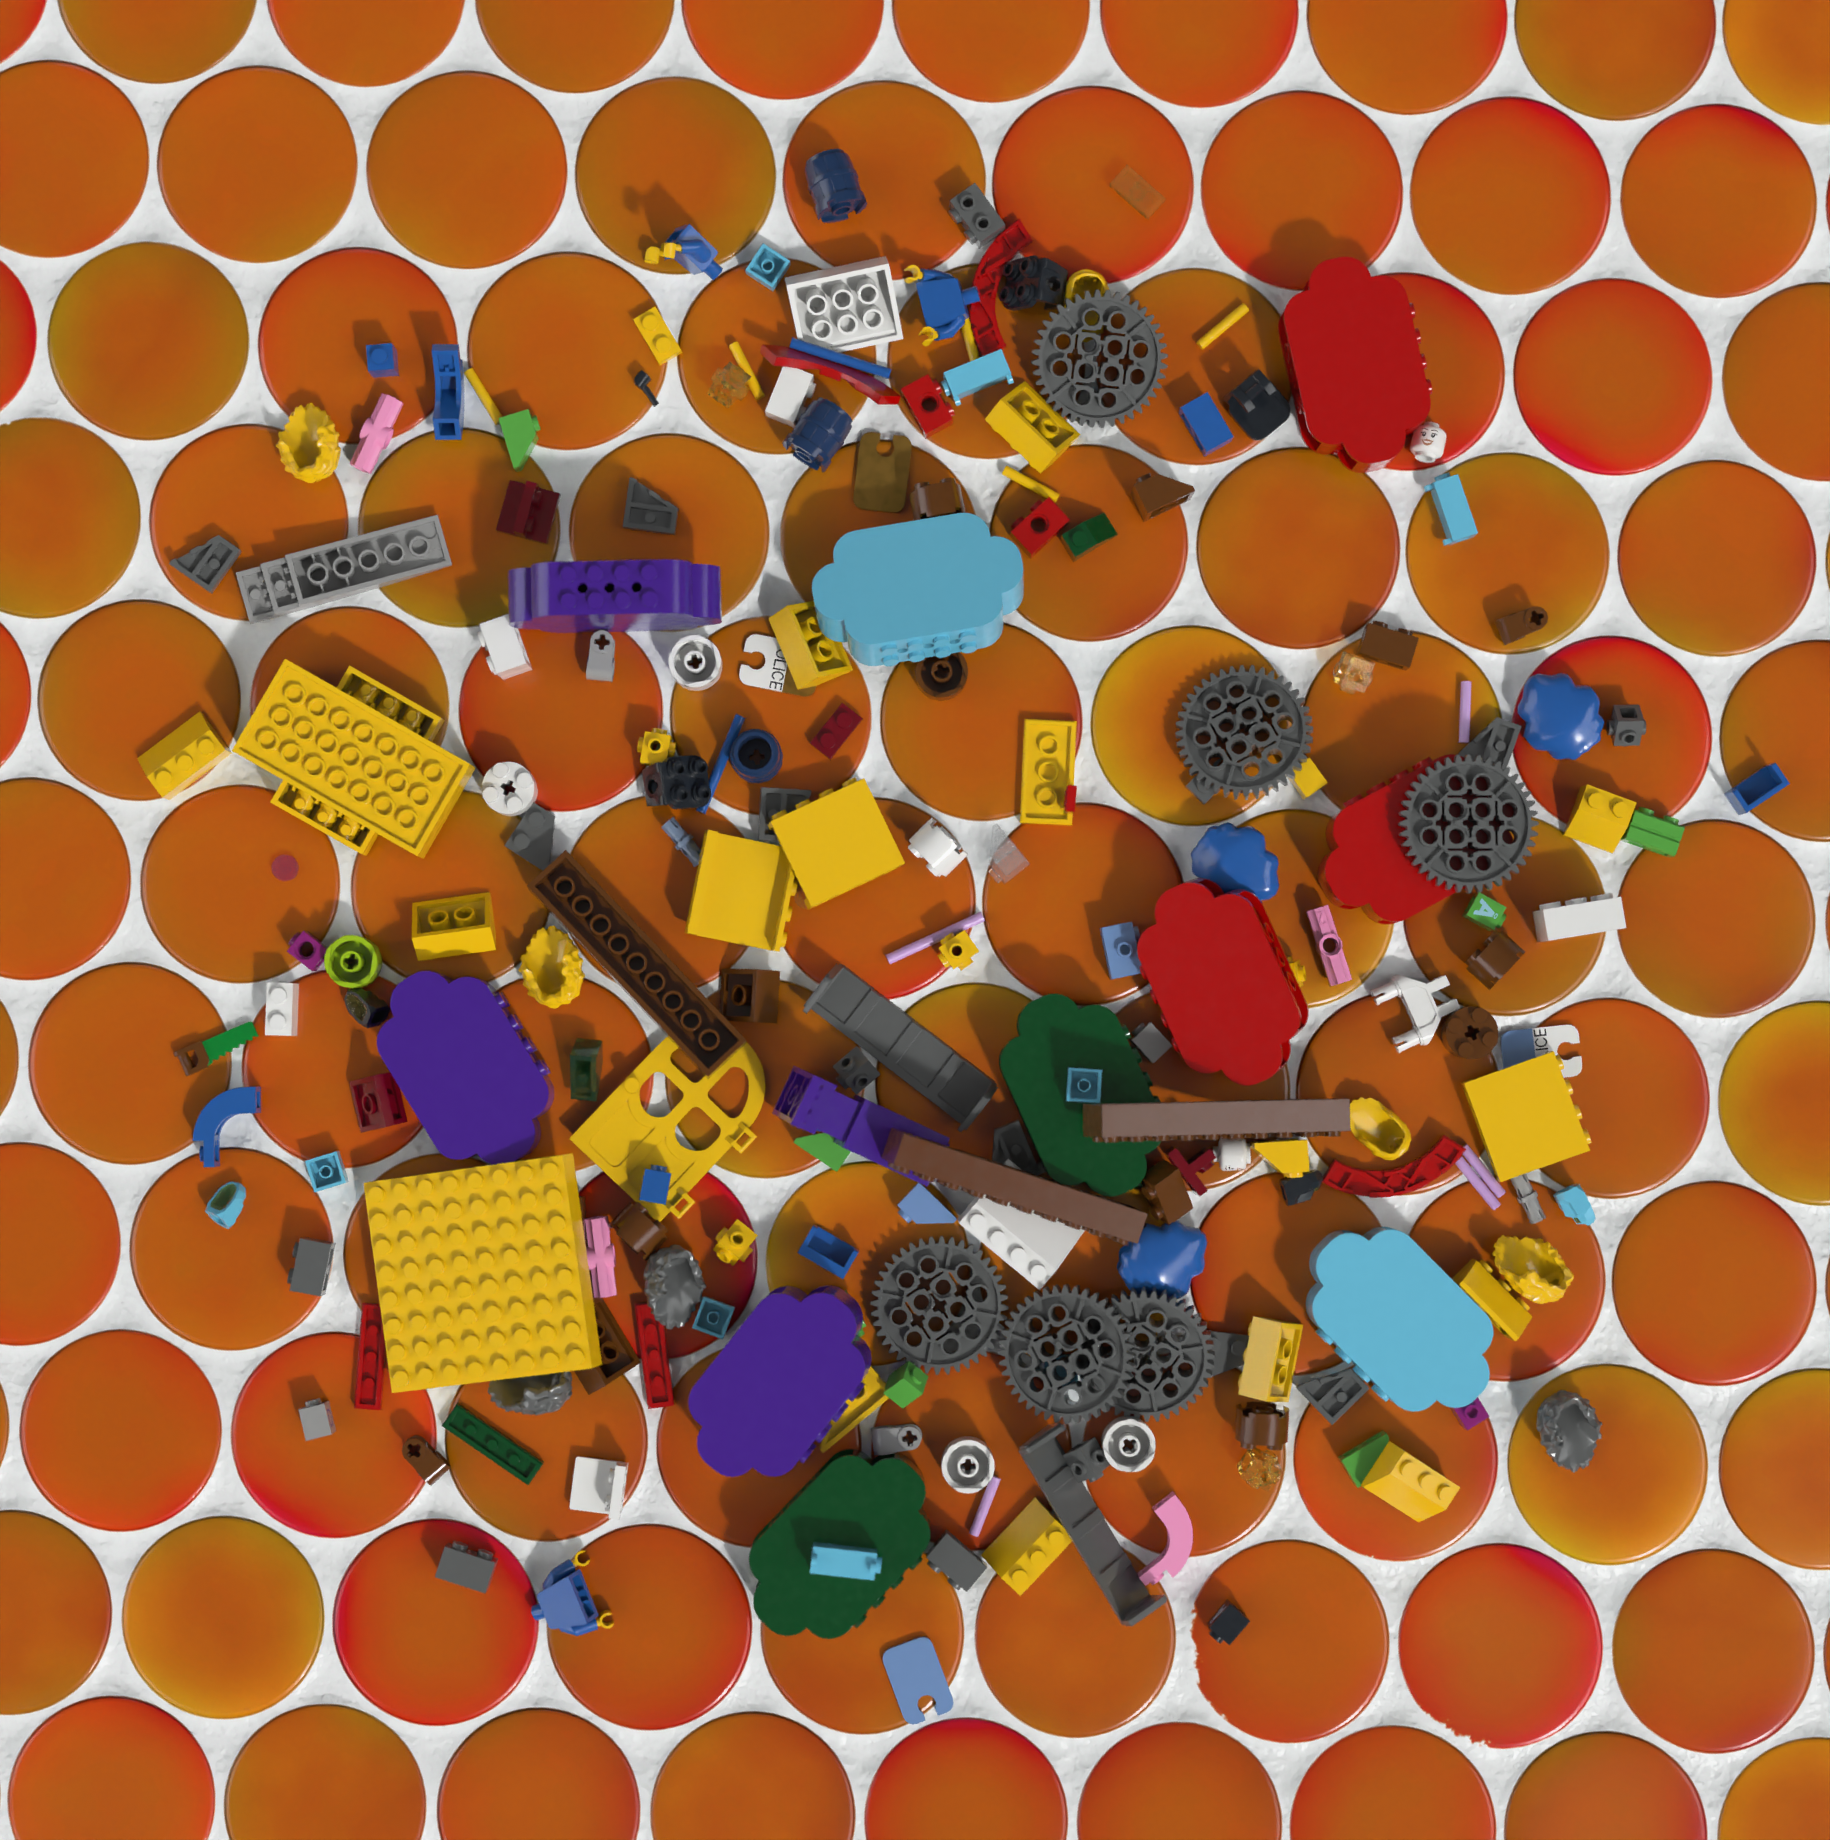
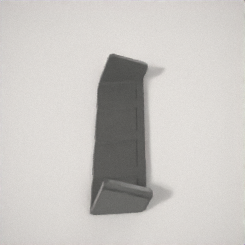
M836 963L804 1004L803 1012L807 1014L810 1009L815 1011L961 1124L957 1129L959 1132L968 1129L998 1089L997 1084L992 1078L967 1059L962 1058L953 1048L924 1026L918 1024L915 1019L884 995L875 991L871 985L845 965H838Z
M1060 1422L1049 1424L1022 1444L1019 1453L1122 1625L1133 1626L1165 1604L1167 1598L1165 1595H1150L1133 1568L1130 1559L1105 1521L1102 1512L1096 1506L1083 1482H1077L1063 1457L1065 1452L1055 1436L1066 1428Z

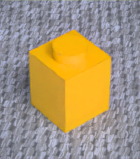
M1310 757L1307 759V762H1299L1302 766L1301 771L1293 769L1295 779L1287 777L1303 800L1328 783Z

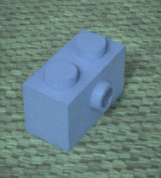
M1132 922L1100 928L1110 980L1141 974L1139 969L1141 963L1138 958L1136 943L1140 938L1138 926L1133 927Z

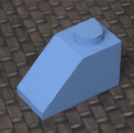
M919 1182L897 1204L900 1208L898 1214L908 1223L911 1220L916 1224L954 1223L957 1220Z

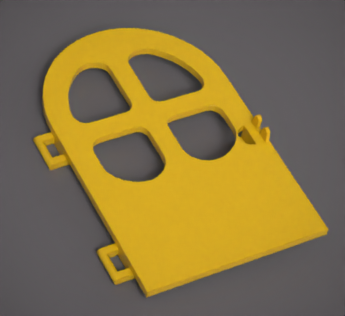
M666 1037L569 1139L635 1202L638 1201L643 1205L654 1220L661 1222L670 1211L680 1219L695 1203L687 1193L732 1146L741 1154L757 1137L749 1127L754 1123L762 1108L765 1096V1076L757 1054L747 1042L709 1079L704 1076L699 1082L693 1083L671 1063V1054L678 1047ZM732 1067L741 1068L746 1073L749 1083L746 1105L742 1113L736 1118L728 1117L708 1097V1091ZM656 1072H661L668 1077L684 1095L677 1106L664 1117L650 1116L643 1109L640 1101L641 1086ZM694 1107H699L721 1130L720 1136L709 1148L702 1151L684 1148L679 1144L675 1135V1129L679 1121ZM746 1133L749 1138L740 1146L736 1141ZM651 1164L667 1167L666 1172L671 1173L666 1205L639 1200L645 1169L651 1170ZM684 1198L688 1203L678 1211L675 1206Z

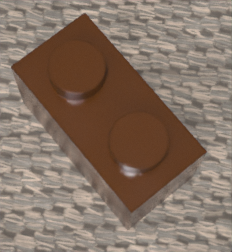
M1373 621V624L1368 623L1364 628L1356 656L1406 671L1411 666L1419 638L1413 636L1412 631L1398 628V631L1388 629V624Z
M1162 1159L1146 1171L1141 1182L1143 1186L1141 1191L1148 1199L1151 1206L1149 1211L1156 1220H1161L1170 1225L1193 1209L1179 1168Z

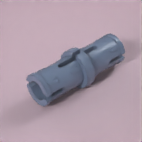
M672 817L661 828L676 844L675 848L677 850L680 849L693 866L696 867L699 863L701 849L692 840L693 836L691 834L688 835L675 818Z

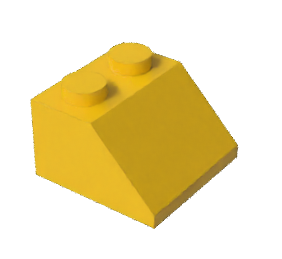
M1588 784L1580 787L1563 836L1613 853L1629 825L1637 802Z
M1306 1139L1249 1142L1250 1148L1273 1169L1283 1173L1284 1177H1303V1172H1309L1308 1141Z

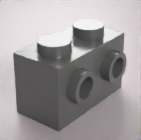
M976 183L950 200L949 208L951 210L948 212L956 224L959 222L965 229L963 233L971 245L975 243L980 249L1005 229V223Z
M308 1237L300 1238V1241L295 1243L293 1249V1257L296 1258L295 1266L290 1268L287 1283L291 1284L290 1291L320 1297L326 1294L336 1243Z
M947 1529L926 1553V1558L929 1560L927 1564L937 1573H940V1571L944 1572L949 1577L947 1581L958 1591L962 1588L967 1592L987 1569V1563Z
M460 1541L448 1542L444 1547L435 1577L486 1593L489 1589L498 1558L493 1557L492 1552L484 1549H478V1552L467 1549L468 1545Z

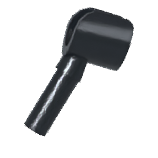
M641 370L635 376L634 384L646 394L655 407L659 402L646 386L652 379Z

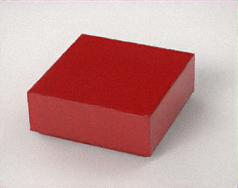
M1067 785L1065 788L1064 813L1074 814L1077 786Z

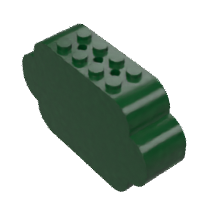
M1048 994L1029 1002L1022 1008L1017 1018V1032L1019 1036L1009 1040L1000 1052L999 1068L1045 1171L1055 1181L1064 1185H1077L1085 1182L1092 1190L1103 1196H1118L1134 1189L1142 1182L1146 1173L1147 1163L1145 1154L1156 1149L1161 1141L1093 1142V1137L1083 1136V1104L1161 1102L1159 1097L1153 1096L1149 1089L1153 1084L1148 1073L1142 1072L1139 1063L1142 1062L1137 1048L1130 1047L1127 1039H1130L1131 1035L1126 1024H1120L1116 1015L1104 1006L1089 1005L1078 1009L1077 1005L1070 998L1061 994ZM1068 1068L1102 1070L1100 1103L1066 1101Z
M845 1449L834 1454L756 1535L749 1553V1566L752 1574L758 1580L753 1598V1606L758 1618L771 1631L783 1636L796 1635L808 1628L814 1635L820 1638L834 1639L847 1633L853 1626L858 1628L867 1618V1611L871 1607L876 1609L884 1601L886 1591L890 1587L894 1590L903 1581L904 1572L908 1568L913 1570L923 1559L921 1557L922 1553L929 1544L930 1524L928 1516L922 1508L926 1489L921 1470L908 1457L898 1452L878 1455L873 1460L866 1453L857 1449ZM813 1543L877 1549V1557H882L881 1572L875 1573L874 1580L810 1573Z

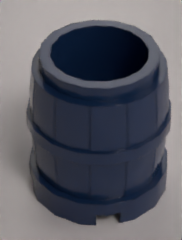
M826 150L812 156L806 162L805 175L808 191L815 203V212L818 220L821 218L824 223L843 221L848 219L847 213L855 210L857 215L866 208L867 201L863 191L860 189L858 174L849 155L844 150Z
M818 398L801 414L792 432L788 433L782 444L786 450L791 447L795 451L793 456L803 464L814 470H818L821 467L822 472H825L831 463V459L843 446L852 428V419L842 408L824 398Z
M751 729L744 731L735 738L730 749V760L733 769L740 778L749 783L761 784L770 781L777 775L782 767L783 754L779 742L772 734L765 730ZM756 750H759V753L765 756L764 759L760 760L759 765H755V762L749 759Z

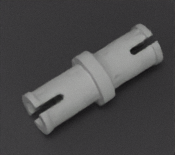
M1526 1173L1511 1178L1510 1180L1518 1195V1203L1522 1204L1530 1224L1545 1219L1546 1216L1537 1199L1538 1193L1536 1190H1533Z

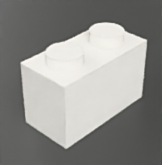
M783 366L766 407V417L795 427L799 417L807 409L803 407L807 397L812 398L817 384L813 383V374L797 368Z
M267 982L265 1035L297 1036L299 984Z

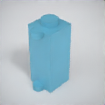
M1002 349L943 372L944 381H941V386L945 395H950L955 406L961 405L960 399L1005 380H1007L1009 385L1014 383Z
M1445 473L1435 477V482L1424 486L1425 492L1431 491L1447 539L1442 541L1443 545H1452L1473 538L1478 534L1459 475L1450 476L1449 473Z
M814 1542L810 1573L874 1580L875 1573L881 1572L882 1557H877V1549Z

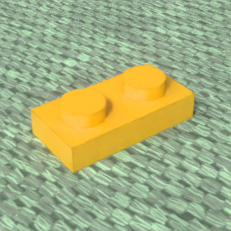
M656 307L633 319L659 365L682 353Z

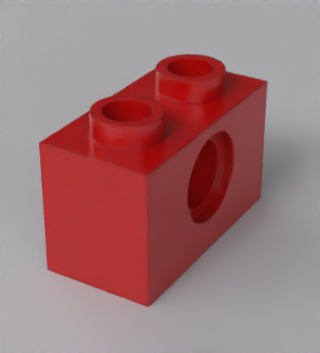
M929 374L901 388V396L925 439L953 425L952 416L955 415L948 401L943 402L940 396L942 389L936 379L931 380ZM926 400H932L936 403V408L932 411H926L923 409L922 403Z
M1050 497L1045 501L1039 499L1030 508L1031 514L1025 519L1022 516L1019 517L1010 526L1013 529L1010 532V537L1030 559L1070 522V519ZM1035 520H1040L1045 524V529L1041 532H1036L1031 528V523Z

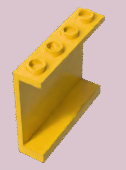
M856 777L842 783L843 788L835 792L832 788L820 793L818 795L820 799L814 802H810L809 799L796 804V810L787 813L786 810L780 811L771 816L773 820L767 825L769 830H774L806 896L804 903L808 910L905 864L865 778L857 781Z
M705 830L684 933L780 952V947L784 948L787 940V932H784L785 922H789L792 915V906H789L790 897L795 896L798 881L794 880V871L782 846L721 834L713 830Z
M1548 1051L1544 1055L1476 1079L1461 1082L1498 1182L1509 1180L1590 1151L1588 1146L1591 1143L1590 1135L1586 1128L1582 1129L1579 1121V1119H1582L1578 1104L1573 1105L1570 1097L1573 1094L1572 1086L1568 1079L1564 1080L1561 1072L1564 1069L1562 1059L1559 1054L1555 1055L1554 1051Z

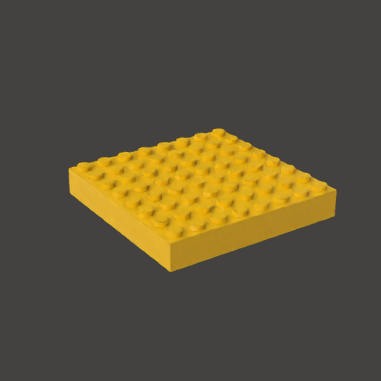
M573 1153L364 1183L392 1393L591 1369L602 1365Z

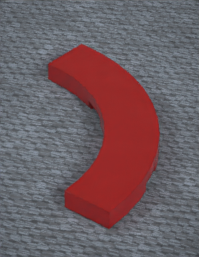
M1020 219L1010 224L994 239L982 256L972 281V287L977 286L980 301L969 306L970 324L977 348L982 357L1000 349L1004 350L1007 347L1001 336L996 319V294L1003 276L1005 264L1012 261L1019 252L1033 242Z
M762 344L761 355L774 366L792 367L802 370L819 369V374L839 382L843 378L857 391L863 393L878 405H896L899 403L901 396L897 392L861 370L786 346Z
M1442 1134L1437 1143L1424 1155L1406 1165L1393 1169L1365 1170L1333 1159L1322 1176V1183L1344 1193L1372 1198L1398 1196L1420 1189L1447 1172L1459 1160L1466 1148Z

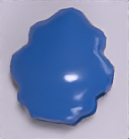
M1536 674L1530 676L1524 684L1523 697L1518 705V714L1526 722L1524 737L1533 749L1548 751L1555 759L1576 760L1600 741L1601 731L1604 726V720L1598 714L1600 706L1599 697L1590 686L1575 685L1568 674Z
M1229 822L1209 827L1192 850L1193 874L1199 878H1206L1220 886L1224 894L1232 890H1247L1255 894L1261 901L1269 900L1277 894L1279 888L1277 875L1278 858L1266 849L1265 836L1254 827L1236 828Z
M1178 1220L1170 1225L1163 1223L1161 1226L1145 1223L1138 1244L1129 1241L1128 1246L1125 1245L1119 1250V1261L1116 1265L1118 1273L1130 1292L1132 1288H1135L1137 1294H1141L1142 1287H1145L1147 1294H1150L1153 1287H1155L1157 1295L1166 1290L1167 1298H1170L1175 1293L1176 1299H1179L1188 1293L1191 1279L1201 1274L1204 1270V1254L1207 1246L1206 1234L1198 1228L1185 1226Z

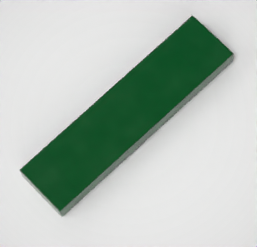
M458 1403L442 1424V1427L527 1485L531 1483L544 1464L539 1458Z

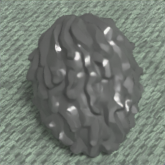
M675 1244L669 1248H660L652 1254L647 1261L643 1275L647 1305L651 1308V1313L654 1315L655 1320L666 1326L667 1329H673L674 1326L677 1328L685 1326V1323L691 1317V1313L696 1310L695 1305L698 1302H702V1293L706 1288L702 1271L698 1266L699 1261L694 1258L691 1251Z
M567 1371L494 1380L489 1383L488 1394L491 1395V1401L495 1402L499 1408L505 1409L506 1412L513 1410L515 1413L522 1412V1414L542 1415L559 1410L570 1399L572 1395L571 1372Z
M1560 1390L1542 1402L1537 1413L1536 1428L1540 1432V1444L1546 1448V1453L1549 1457H1552V1461L1556 1462L1558 1467L1563 1466L1565 1469L1575 1472L1578 1471L1579 1467L1584 1469L1589 1465V1461L1592 1460L1593 1450L1597 1447L1596 1441L1602 1437L1600 1433L1602 1422L1598 1420L1595 1408L1589 1404L1590 1400L1582 1398L1577 1393Z

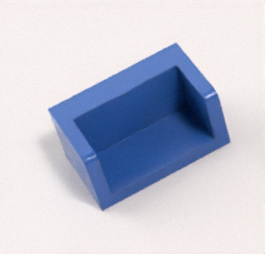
M1208 392L1180 407L1178 413L1204 457L1232 441L1234 436Z
M1774 762L1764 766L1724 793L1737 814L1741 815L1748 813L1790 783Z
M814 1224L798 1253L844 1279L859 1250Z

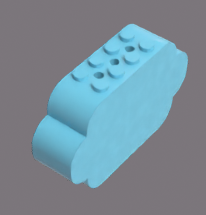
M957 513L848 532L837 541L834 547V563L821 568L812 582V593L819 629L827 638L833 641L848 642V648L853 658L867 666H894L899 662H919L934 656L943 658L951 653H972L977 649L988 647L995 643L1002 634L1003 616L1015 611L1021 604L1024 596L1023 563L1018 547L1006 538L990 537L987 524L980 517L971 513Z
M1376 1227L1369 1230L1363 1236L1347 1230H1338L1328 1234L1316 1245L1310 1255L1309 1268L1317 1283L1310 1289L1306 1297L1307 1315L1318 1327L1315 1333L1329 1345L1333 1343L1336 1346L1333 1351L1344 1362L1348 1364L1352 1362L1355 1365L1352 1370L1366 1383L1371 1381L1374 1384L1371 1389L1385 1402L1390 1400L1407 1411H1422L1430 1407L1436 1400L1445 1406L1460 1408L1472 1403L1485 1390L1489 1382L1490 1370L1482 1354L1488 1349L1493 1339L1492 1322L1488 1315L1407 1234L1390 1227Z

